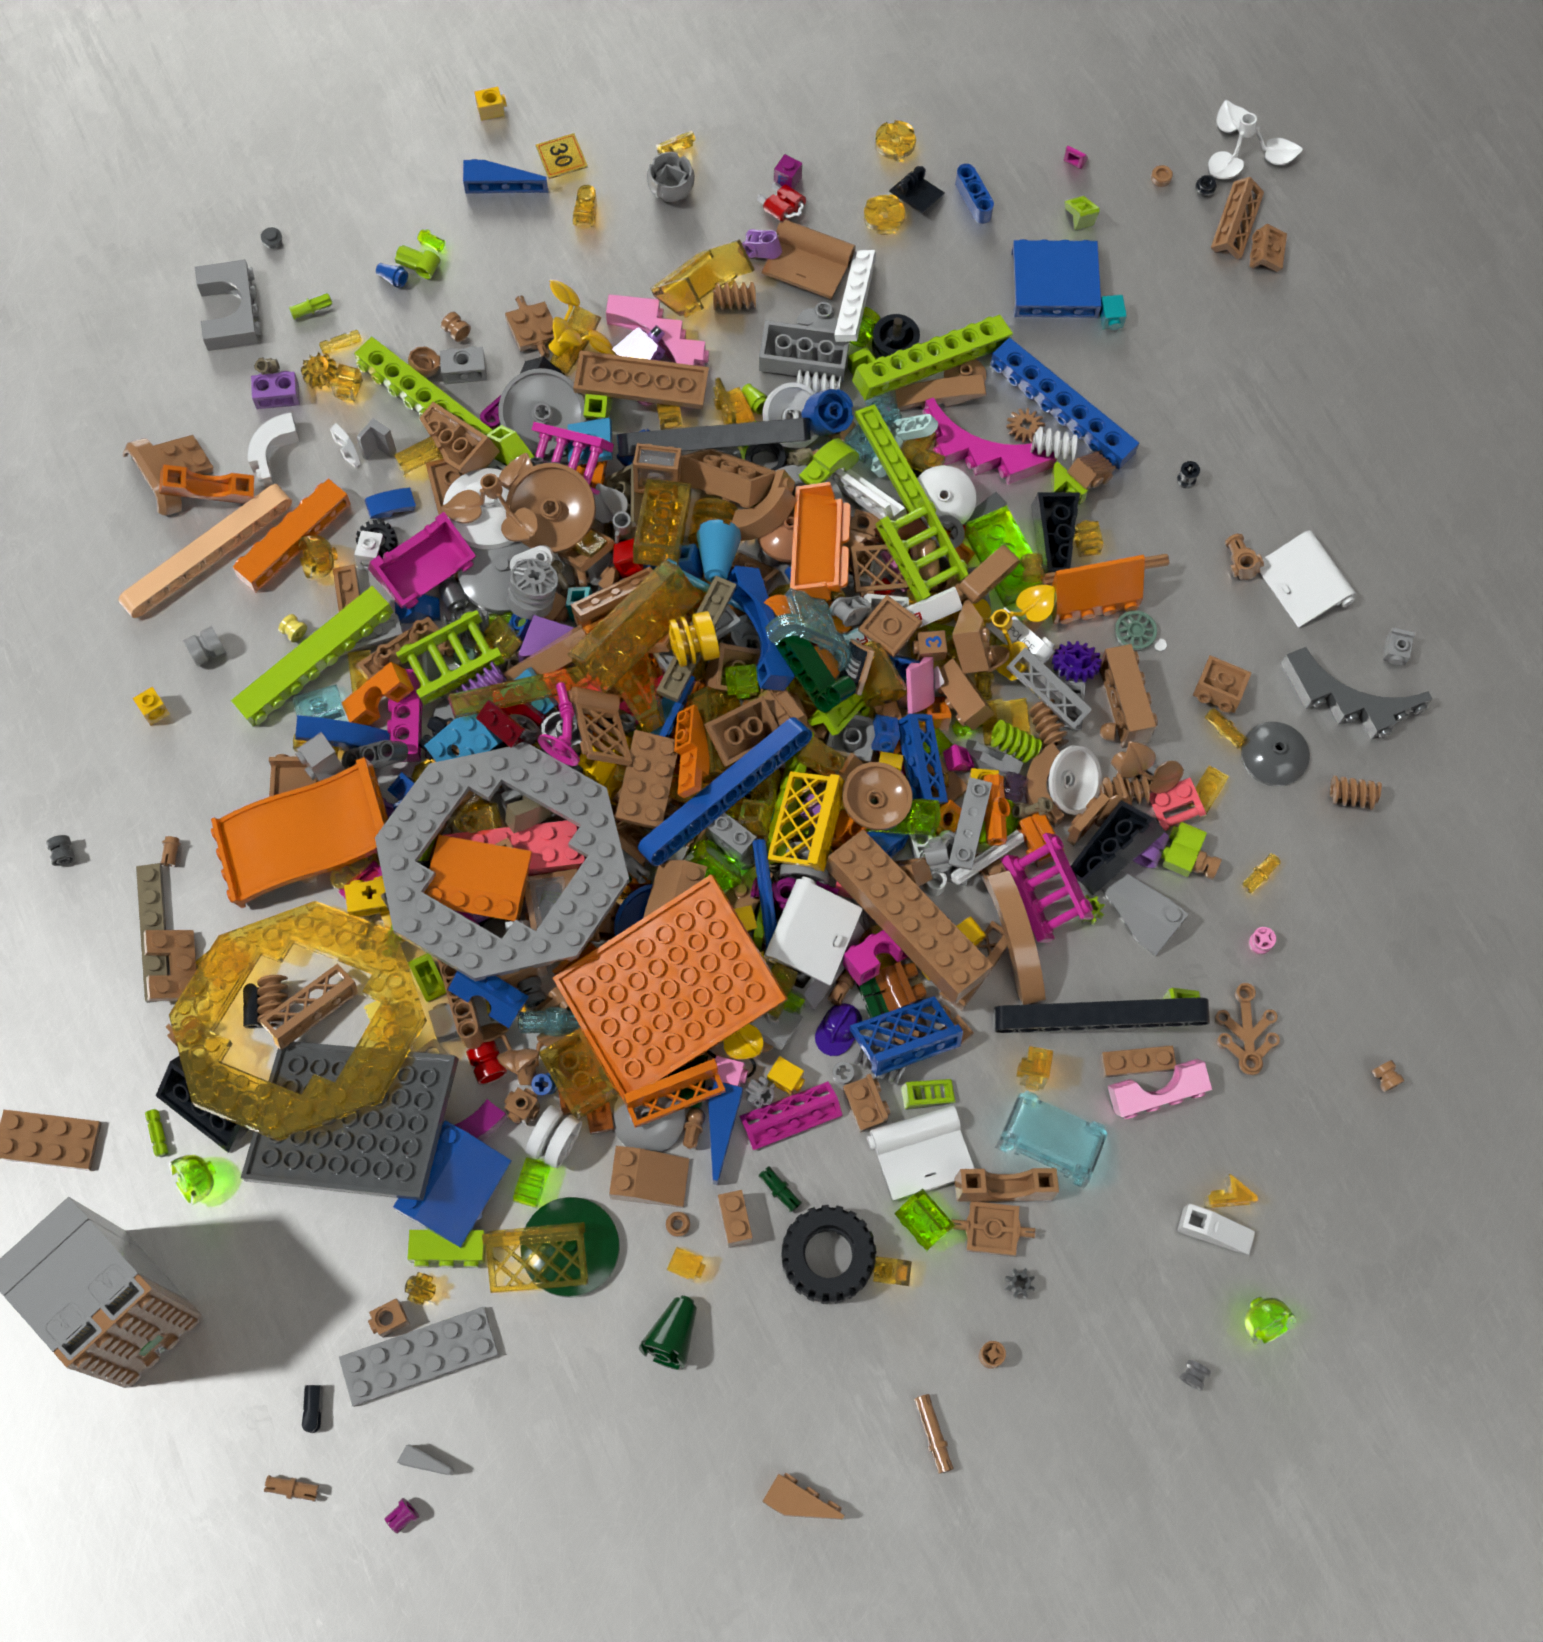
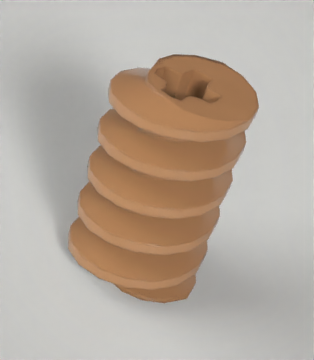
M725 282L723 289L720 283H716L715 289H713L714 310H716L718 304H720L722 310L725 309L726 304L729 305L730 310H733L734 304H737L738 309L741 310L743 303H745L747 309H750L753 303L756 309V288L753 282H750L749 288H747L745 282H742L740 288L734 282L731 289L728 282Z
M1050 699V701L1054 704L1055 700ZM1040 701L1030 709L1029 715L1033 718L1032 723L1036 726L1035 731L1039 734L1038 738L1042 741V748L1044 749L1051 743L1060 748L1069 742L1068 739L1063 740V737L1068 732L1060 731L1065 726L1064 723H1057L1060 718L1057 715H1053L1054 712Z
M1334 775L1331 779L1329 793L1333 799V804H1337L1338 800L1342 799V805L1346 806L1348 800H1351V806L1355 807L1357 801H1360L1361 808H1364L1366 803H1369L1370 809L1373 810L1380 799L1382 784L1377 782L1375 785L1374 781L1370 780L1366 783L1363 779L1357 782L1355 778H1350L1347 781L1346 777H1341L1338 780V777Z
M1135 776L1129 780L1124 777L1123 780L1128 794L1127 800L1132 803L1133 798H1136L1138 805H1140L1142 798H1145L1148 804L1150 788L1147 778L1140 776L1138 780ZM1104 777L1100 784V795L1104 793L1109 798L1115 795L1122 797L1123 792L1119 779L1113 777L1110 781L1108 777Z
M269 975L258 979L257 985L260 988L257 994L261 996L257 1000V1003L260 1005L257 1010L260 1014L257 1019L259 1024H261L260 1020L284 1003L281 1002L282 999L288 998V994L281 993V990L288 989L287 984L281 983V981L287 980L288 977ZM275 1018L269 1024L272 1027H280L284 1024V1021L281 1018Z

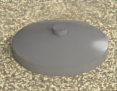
M542 368L528 370L514 377L503 390L498 409L500 426L503 425L516 431L531 453L535 455L540 438L538 433L531 430L533 423L538 422L568 430V424L585 422L583 416L585 402L581 393H574V382L562 373ZM552 438L551 442H548L545 451L547 455L554 454L557 445L554 438Z
M521 541L490 550L469 546L476 555L472 561L474 565L465 572L462 570L458 571L459 582L464 594L475 606L482 610H488V612L496 614L513 613L506 601L511 576L510 561L513 556L530 548ZM542 553L538 554V559L544 561V555Z

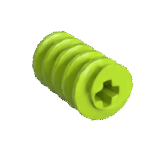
M1002 719L998 720L992 730L991 747L996 748L998 746L999 751L1003 752L1006 750V754H1013L1014 758H1020L1024 763L1037 756L1042 747L1041 739L1035 738L1023 730L1020 731L1018 727H1013L1012 724L1005 723Z

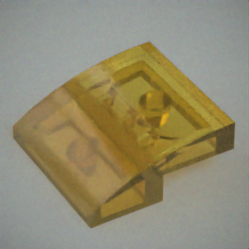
M1001 698L986 701L995 714L982 723L985 746H991L992 730L998 720L1001 719L1005 723L1012 724L1013 727H1018L1020 731L1023 730L1027 734H1031L1026 698L1003 701Z

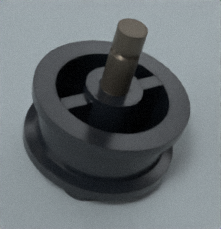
M890 314L884 316L876 323L873 329L872 350L874 355L878 359L882 356H890L898 350L911 348L919 343L920 330L917 324L905 315Z

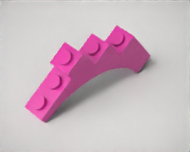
M934 397L925 402L923 414H930L938 421V427L933 433L935 438L933 455L936 460L940 461L941 465L947 466L965 459L967 467L973 470L975 476L998 468L1001 478H1005L1009 485L1052 469L1057 462L1053 451L1049 457H1046V450H1043L1041 455H1038L1037 448L1030 453L1032 443L1019 445L1001 444L974 436L949 419L938 406Z

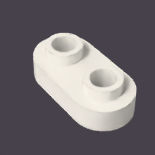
M539 545L513 556L510 561V569L512 571L515 564L524 559H538L539 553H542L545 557L544 561L551 565L554 560V553L550 547Z

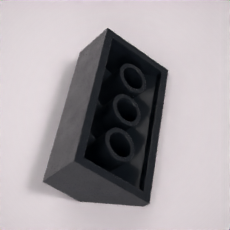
M189 1050L169 1062L156 1093L157 1098L227 1153L234 1149L254 1125L261 1109L258 1103Z

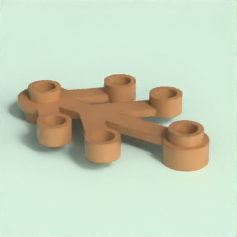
M1242 983L1235 990V997L1240 1002L1242 1027L1230 1017L1229 1012L1226 1010L1217 1012L1215 1022L1220 1026L1225 1025L1244 1042V1050L1232 1041V1037L1228 1033L1220 1034L1217 1038V1045L1222 1049L1227 1048L1239 1059V1068L1244 1074L1256 1075L1262 1070V1058L1271 1048H1275L1279 1044L1280 1038L1273 1032L1267 1034L1264 1038V1043L1256 1051L1254 1041L1269 1025L1277 1021L1278 1015L1274 1010H1266L1262 1015V1019L1253 1028L1250 1001L1255 997L1256 991L1251 984ZM1245 991L1248 994V998H1243L1240 992ZM1266 1014H1271L1273 1021L1267 1020ZM1219 1015H1225L1226 1021H1221ZM1222 1037L1227 1038V1045L1221 1042ZM1268 1037H1273L1276 1043H1269ZM1247 1060L1254 1063L1253 1068L1247 1066Z

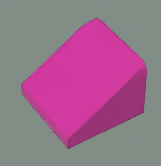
M1067 146L1064 161L1082 169L1088 160L1087 155Z
M954 744L943 752L949 771H968L975 767L967 748Z

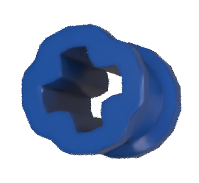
M542 1073L533 1078L531 1086L537 1095H551L559 1089L560 1082L555 1074ZM543 1081L548 1082V1087L543 1086Z

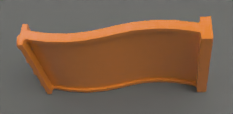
M365 757L356 760L357 764L329 778L256 801L220 819L215 817L211 819L213 826L211 834L218 845L216 853L219 860L222 861L223 869L221 873L227 882V896L231 903L244 908L247 902L277 888L334 871L378 852L375 836L389 818L374 767Z

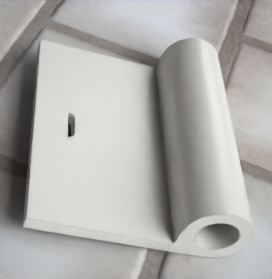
M1311 530L1300 534L1263 558L1264 566L1260 567L1259 573L1298 628H1301L1335 605L1347 607L1355 601V591Z
M802 877V879H797L764 958L779 966L788 965L830 986L863 908L815 885L816 882L814 880Z
M954 1105L870 1130V1136H867L870 1149H875L893 1202L954 1183V1178L960 1169H974L960 1131V1120Z

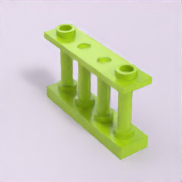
M924 496L917 502L918 509L895 521L890 520L886 516L875 524L917 602L931 596L930 588L956 575L958 580L961 581L969 575L967 564L957 554L935 513L934 503L928 500L927 496ZM924 516L930 528L905 541L901 540L897 533L898 529ZM935 536L941 548L916 561L912 560L908 554L909 549ZM946 556L951 568L928 580L921 578L919 574L920 568Z
M477 610L466 612L455 622L413 644L404 645L400 651L396 652L401 663L404 664L409 661L421 684L416 692L424 705L469 682L468 679L471 678L473 680L477 678L476 673L484 674V667L492 670L491 662L497 666L505 663L498 647L490 649L477 624L483 622ZM468 629L482 652L481 656L474 660L469 659L457 637L458 634ZM447 640L450 641L462 663L461 667L453 671L449 670L437 648L439 644ZM428 650L442 674L440 678L433 682L429 681L417 659V656Z

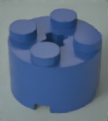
M828 389L811 395L807 399L801 415L802 418H809L810 430L819 436H827L844 431L851 425L854 414L852 415L853 403L844 391Z

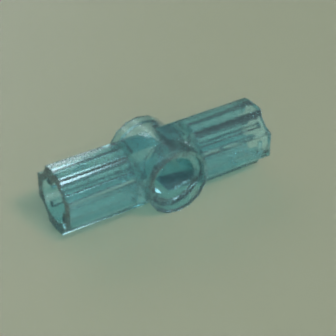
M549 1007L546 1008V1011H520L518 1015L520 1033H544L549 1036H563L566 1032H583L572 1011L564 1008Z

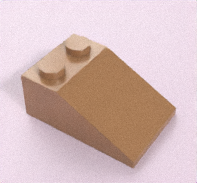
M968 599L963 603L952 634L962 672L989 671L992 661L995 660L993 647L990 648L989 629L985 628L982 617Z
M764 696L704 724L724 766L738 761L778 728Z
M616 1146L609 1192L610 1199L683 1208L690 1159L641 1148Z

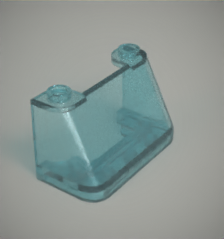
M1025 1091L1018 1094L995 1148L1005 1153L1007 1149H1016L1014 1152L1016 1155L1022 1154L1048 1167L1057 1168V1171L1064 1173L1066 1178L1071 1175L1074 1179L1073 1184L1084 1189L1091 1180L1108 1133L1104 1130V1125L1094 1121L1089 1123L1039 1100L1036 1094Z

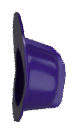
M842 1003L841 1006L834 1005L827 1011L815 1033V1042L821 1052L829 1056H839L851 1047L855 1038L850 1031V1025L862 1021L859 1010L853 1005Z

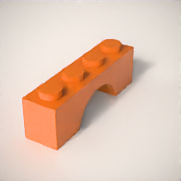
M163 465L160 471L159 494L245 504L254 497V475L230 473L222 476H207L191 472L187 467Z

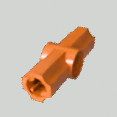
M989 774L984 776L983 781L992 783L983 820L985 822L986 844L1001 846L1006 844L1007 841L1006 817L1010 815L1011 809L1009 802L1004 796L1003 776Z

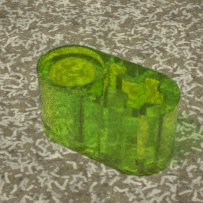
M526 1157L514 1191L513 1202L537 1208L551 1166L544 1161Z

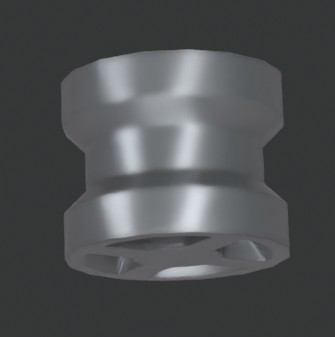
M1188 1360L1186 1364L1187 1369L1184 1373H1181L1179 1378L1187 1385L1202 1391L1204 1388L1203 1382L1205 1378L1210 1376L1211 1371L1198 1362Z

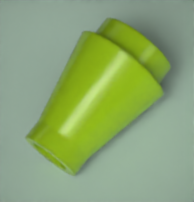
M750 383L743 386L741 393L744 395L752 412L763 414L764 403L768 396Z

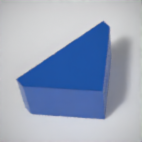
M424 594L417 599L419 602L410 609L406 607L401 608L394 602L395 614H398L401 624L414 623L428 616L432 621H441L439 598Z

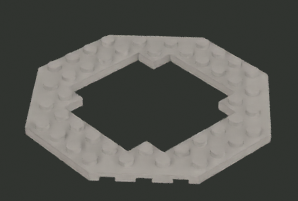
M528 743L516 745L512 748L506 747L428 764L375 836L394 934L474 981L484 980L485 977L494 975H507L530 967L547 966L561 960L577 959L629 883V876L607 788ZM503 783L578 826L579 829L569 841L568 846L587 858L536 931L515 920L501 939L424 894V891L434 879L435 872L419 864L418 860L469 790L490 801Z

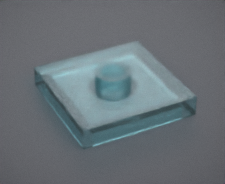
M337 684L293 697L296 716L302 715L327 719L345 716Z

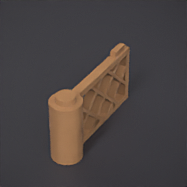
M933 539L925 540L910 548L911 559L916 561L937 550V541ZM886 545L851 547L849 549L855 593H860V597H864L866 594H874V591L909 588L906 581L900 577L902 575L901 572L897 575L888 567L894 560L893 557H891L886 565L876 557L883 550L891 555ZM864 552L870 557L865 566L857 561L856 553ZM939 559L919 569V574L924 580H928L941 573ZM873 560L883 568L877 576L866 569ZM885 570L895 578L888 585L879 579ZM864 572L873 579V582L869 586L860 587L859 577ZM942 583L930 588V591L938 590V586L942 585Z
M573 687L567 692L568 699L575 711L582 738L580 742L582 754H586L587 759L630 766L632 758L618 713L620 705L619 696L580 687ZM583 713L591 716L593 720H589ZM603 717L611 718L613 720V724L609 723ZM598 722L604 728H606V730L603 731L595 723ZM588 729H591L598 736L594 737L591 733L588 732ZM611 732L618 738V741L614 740L608 733ZM603 739L609 745H611V747L608 748L599 740ZM594 745L603 753L594 752L592 746ZM616 749L623 756H618L612 750Z

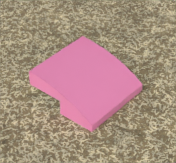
M924 657L920 663H910L906 669L908 714L919 712L929 707L935 701L933 657Z

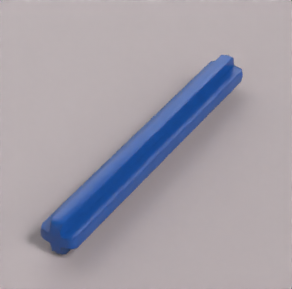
M757 839L753 841V850L767 949L777 927L766 841L764 839Z

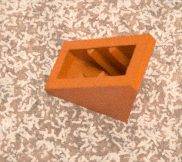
M945 696L935 697L933 704L923 709L924 714L932 715L935 731L949 730L951 711L945 702Z

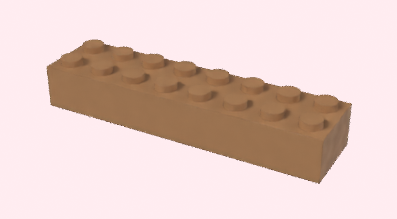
M864 829L828 856L825 869L953 1004L989 976L993 964Z

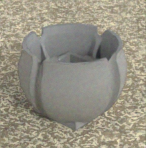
M664 152L657 155L653 159L652 164L649 165L647 171L648 186L657 198H663L665 202L677 204L678 201L689 194L694 185V170L684 155L679 158L677 152ZM668 178L679 184L670 187L664 185V182Z

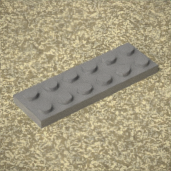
M480 1307L339 1356L352 1406H357L497 1357L499 1354L485 1308Z

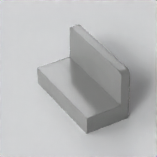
M374 418L357 435L362 456L366 460L377 449L390 457L397 452L391 430Z

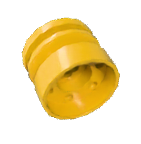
M708 611L693 614V625L691 626L688 625L685 617H680L681 628L678 627L675 619L669 620V640L673 654L678 660L680 667L687 666L686 655L689 656L691 664H696V653L700 652L704 661L720 657L714 625Z

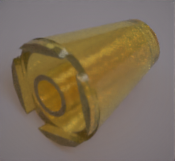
M875 641L864 643L863 645L871 647L875 651L863 688V701L867 707L884 705V701L891 699L894 702L906 696L907 685L881 643H876Z

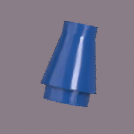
M379 263L376 267V274L394 287H403L408 280V272L404 267Z

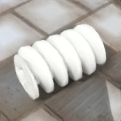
M799 370L796 383L808 386L815 393L828 389L840 390L842 376H840L837 382L835 375H832L827 380V376L824 373L821 379H819L818 372H815L811 378L809 371H806L805 375L802 376L801 370Z
M1040 426L1034 434L1030 453L1037 448L1038 455H1041L1043 450H1046V457H1049L1053 451L1055 459H1058L1062 453L1064 461L1070 455L1072 462H1074L1078 447L1077 435L1074 434L1069 439V433L1065 432L1061 438L1060 431L1057 430L1052 436L1050 428L1044 434L1043 427Z

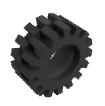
M373 520V524L370 525L368 521L366 522L367 527L363 525L360 527L361 531L383 534L385 543L380 546L378 556L382 557V559L384 553L398 547L395 530L391 528L389 523L385 525V522L380 520L378 524L377 520ZM357 531V533H356V535H357L356 543H357V544H358V540H359L360 533H361L360 531Z

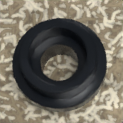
M1204 175L1197 180L1195 187L1199 194L1209 196L1215 192L1217 185L1212 176Z

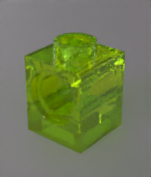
M756 664L725 668L728 695L736 694L737 699L751 698L750 693L759 692Z

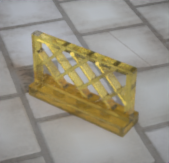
M584 1222L492 1230L482 1234L483 1244H486L490 1293L587 1285L588 1275L583 1233H585ZM577 1240L578 1251L572 1257L563 1249V1246L567 1241ZM549 1242L557 1249L549 1259L539 1251L543 1243ZM520 1245H526L533 1251L526 1261L515 1253ZM493 1247H502L509 1253L502 1263L494 1258ZM559 1252L570 1260L563 1270L552 1262ZM535 1254L545 1262V1265L539 1272L528 1264ZM511 1256L522 1265L515 1274L504 1266ZM572 1263L580 1269L581 1279L573 1280L565 1273ZM548 1265L559 1274L552 1282L547 1281L541 1275ZM524 1267L535 1276L529 1284L523 1283L517 1277ZM500 1270L511 1278L505 1286H497L496 1275Z

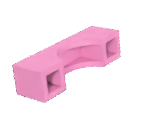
M1194 1059L1175 1065L1172 1079L1160 1090L1144 1091L1137 1082L1131 1079L1108 1085V1090L1115 1114L1124 1119L1136 1117L1138 1115L1137 1112L1156 1111L1163 1104H1179L1183 1102V1098L1189 1096L1191 1098L1202 1097L1206 1091L1212 1090L1205 1062Z

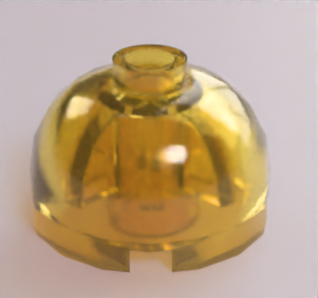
M319 535L300 537L298 547L299 551L303 550V558H300L305 577L309 580L326 577L331 573L334 561L338 559L336 548L332 547L327 539Z

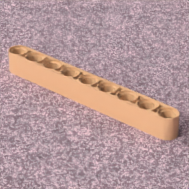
M278 484L269 486L126 589L119 596V603L131 617L138 618L284 513L291 506L292 500Z

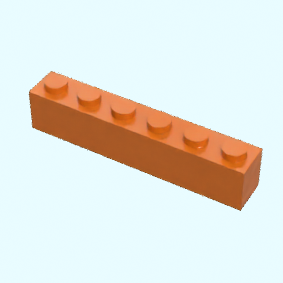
M329 478L324 483H320L309 497L304 498L295 510L287 513L282 522L276 527L271 528L261 541L256 542L245 556L240 557L235 562L233 569L237 577L256 593L351 505L347 493Z

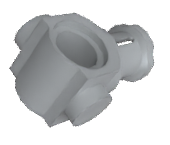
M951 830L942 831L939 837L930 839L924 848L925 858L931 870L938 869V872H945L951 869L952 865L948 864L956 835Z

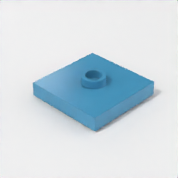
M610 418L568 424V430L600 437L612 443V421ZM570 442L568 443V463L574 449L573 443ZM590 447L582 450L578 465L588 463L591 453ZM603 451L599 455L597 462L612 460L613 451L612 453Z

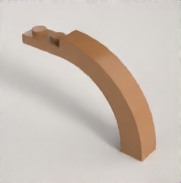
M999 858L979 871V874L990 893L1001 921L1011 958L1015 990L1022 1005L1046 1000L1042 970L1035 939L1022 898L1010 871H1006Z

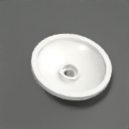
M786 383L778 386L768 395L764 403L763 421L786 419V414L790 415V419L802 418L801 414L805 403L815 392L808 386L800 383ZM810 430L811 440L779 444L791 449L802 448L814 442L819 435Z
M941 465L929 468L919 475L917 480L928 499L934 503L937 517L944 515L953 516L962 525L969 520L976 505V491L972 481L963 471L952 466ZM946 492L948 494V497L946 499H942L940 497V493ZM920 517L926 525V527L930 528L925 517Z
M1069 746L1063 749L1051 766L1048 780L1049 791L1058 809L1066 814H1082L1087 809L1086 805L1093 797L1097 798L1099 795L1102 781L1100 764L1094 753L1086 747Z

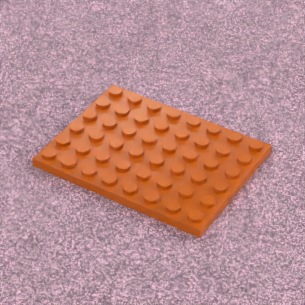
M712 874L552 977L623 1101V1094L664 1079L788 1000Z

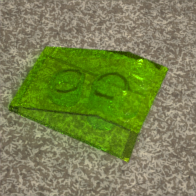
M704 839L697 842L685 858L686 861L707 866L704 878L711 874L714 875L723 891L740 885L742 882L740 868L735 865L734 859L717 850L718 847L709 840L706 841Z

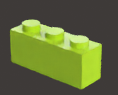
M409 1229L407 1260L410 1263H414V1267L425 1268L429 1267V1263H439V1267L452 1268L454 1264H464L463 1267L478 1268L479 1264H485L486 1233L484 1230H471L460 1248L430 1230Z

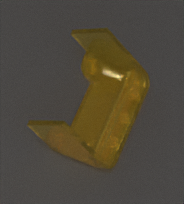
M739 239L694 255L650 287V290L656 299L678 316L684 315L686 318L704 309L700 300L715 289L716 283L724 286L725 282H728L729 286L736 282L735 279L738 276L751 273L755 269Z

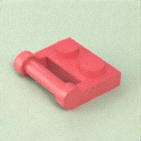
M1190 777L1179 781L1175 787L1167 792L1150 793L1149 801L1159 824L1165 831L1169 830V827L1198 815L1199 817L1206 815ZM1194 803V808L1165 819L1163 815Z

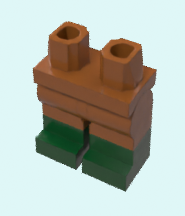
M901 962L882 968L877 976L860 986L855 981L869 1018L916 1003V1001L926 997L927 993L922 983L911 987L908 981L918 976L915 963L902 965Z

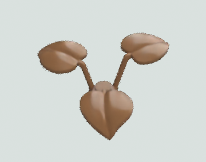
M524 453L515 458L501 471L499 477L492 473L484 475L480 480L481 487L483 488L480 489L481 497L476 491L464 490L456 494L448 503L441 506L442 511L455 522L471 523L482 515L480 506L485 503V495L490 499H499L510 516L501 525L504 537L514 542L530 540L538 531V520L535 514L527 508H520L513 514L502 497V487L510 490L514 481L524 471L533 467L529 455Z
M1129 741L1127 751L1117 753L1111 760V764L1118 771L1116 777L1119 779L1123 796L1115 795L1109 799L1101 809L1095 825L1101 827L1121 800L1132 806V803L1127 800L1128 794L1123 780L1124 777L1132 778L1137 774H1142L1147 779L1152 780L1149 785L1152 792L1164 793L1175 787L1182 778L1184 769L1177 761H1166L1157 767L1154 776L1149 775L1145 770H1148L1154 764L1156 759L1155 752L1144 744Z
M490 1023L481 1026L484 1035L483 1042L493 1041L497 1038H501L504 1041L508 1051L498 1055V1062L517 1075L520 1085H531L533 1078L537 1075L536 1067L539 1066L540 1050L544 1045L547 1047L560 1045L579 1036V1033L568 1029H549L537 1036V1041L539 1042L537 1043L536 1050L530 1048L512 1050L504 1034L509 1031V1028L501 1023Z

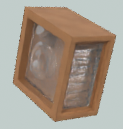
M637 443L633 461L634 492L678 497L682 477L681 448Z

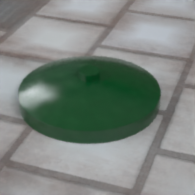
M565 1197L545 1204L531 1216L522 1234L520 1251L527 1274L539 1288L551 1295L574 1298L597 1290L609 1279L618 1262L620 1243L616 1226L605 1210L583 1198Z

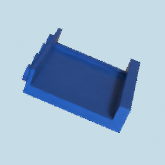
M1021 239L1013 241L1011 255H1013L1014 317L1098 318L1101 309L1098 241H1049L1046 239Z

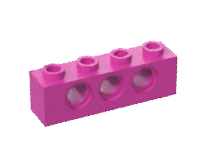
M406 669L414 690L409 696L404 697L398 703L388 699V710L392 713L391 720L387 721L388 733H391L392 741H402L408 747L407 758L402 762H421V747L419 743L422 738L423 702L416 692L421 684L413 669ZM403 713L410 714L407 718H400ZM409 734V737L407 739H399L401 735Z

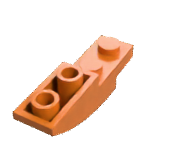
M692 705L677 713L674 752L681 755L677 795L682 798L701 791L702 778L709 775L708 742L703 721L696 705Z

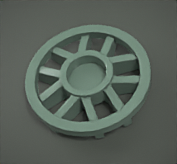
M1136 610L1128 611L1117 620L1115 635L1118 642L1122 645H1128L1129 643L1126 640L1130 639L1133 650L1142 651L1154 642L1157 635V626L1153 618L1148 614ZM1131 615H1139V617L1135 621ZM1127 617V619L1129 620L1130 624H1128V623H1127L1125 620H1123V619ZM1142 617L1147 619L1144 624L1139 622ZM1150 623L1153 629L1146 628V626ZM1121 624L1125 628L1119 629V625ZM1127 633V635L1124 637H1121L1120 634ZM1144 633L1153 634L1152 638L1145 635ZM1134 640H1138L1139 645H1134Z

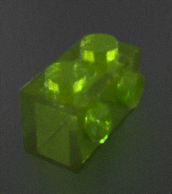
M923 1188L911 1196L894 1213L900 1220V1223L916 1238V1241L926 1251L939 1243L955 1227V1224Z

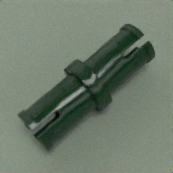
M770 1166L758 1175L770 1188L773 1197H778L790 1213L802 1204L788 1188L789 1184L786 1181L783 1182Z

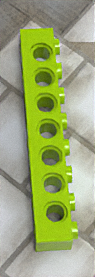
M1000 314L994 317L989 316L981 322L970 323L965 328L952 330L940 337L935 336L927 342L917 343L906 350H898L890 356L879 357L876 361L868 364L863 363L856 368L852 382L866 401L995 352L1009 337L1012 338L1013 332Z
M372 336L354 353L356 366L363 373H369L377 384H383L391 395L401 398L409 409L412 410L414 408L419 412L420 416L432 402H435L482 434L487 435L493 431Z

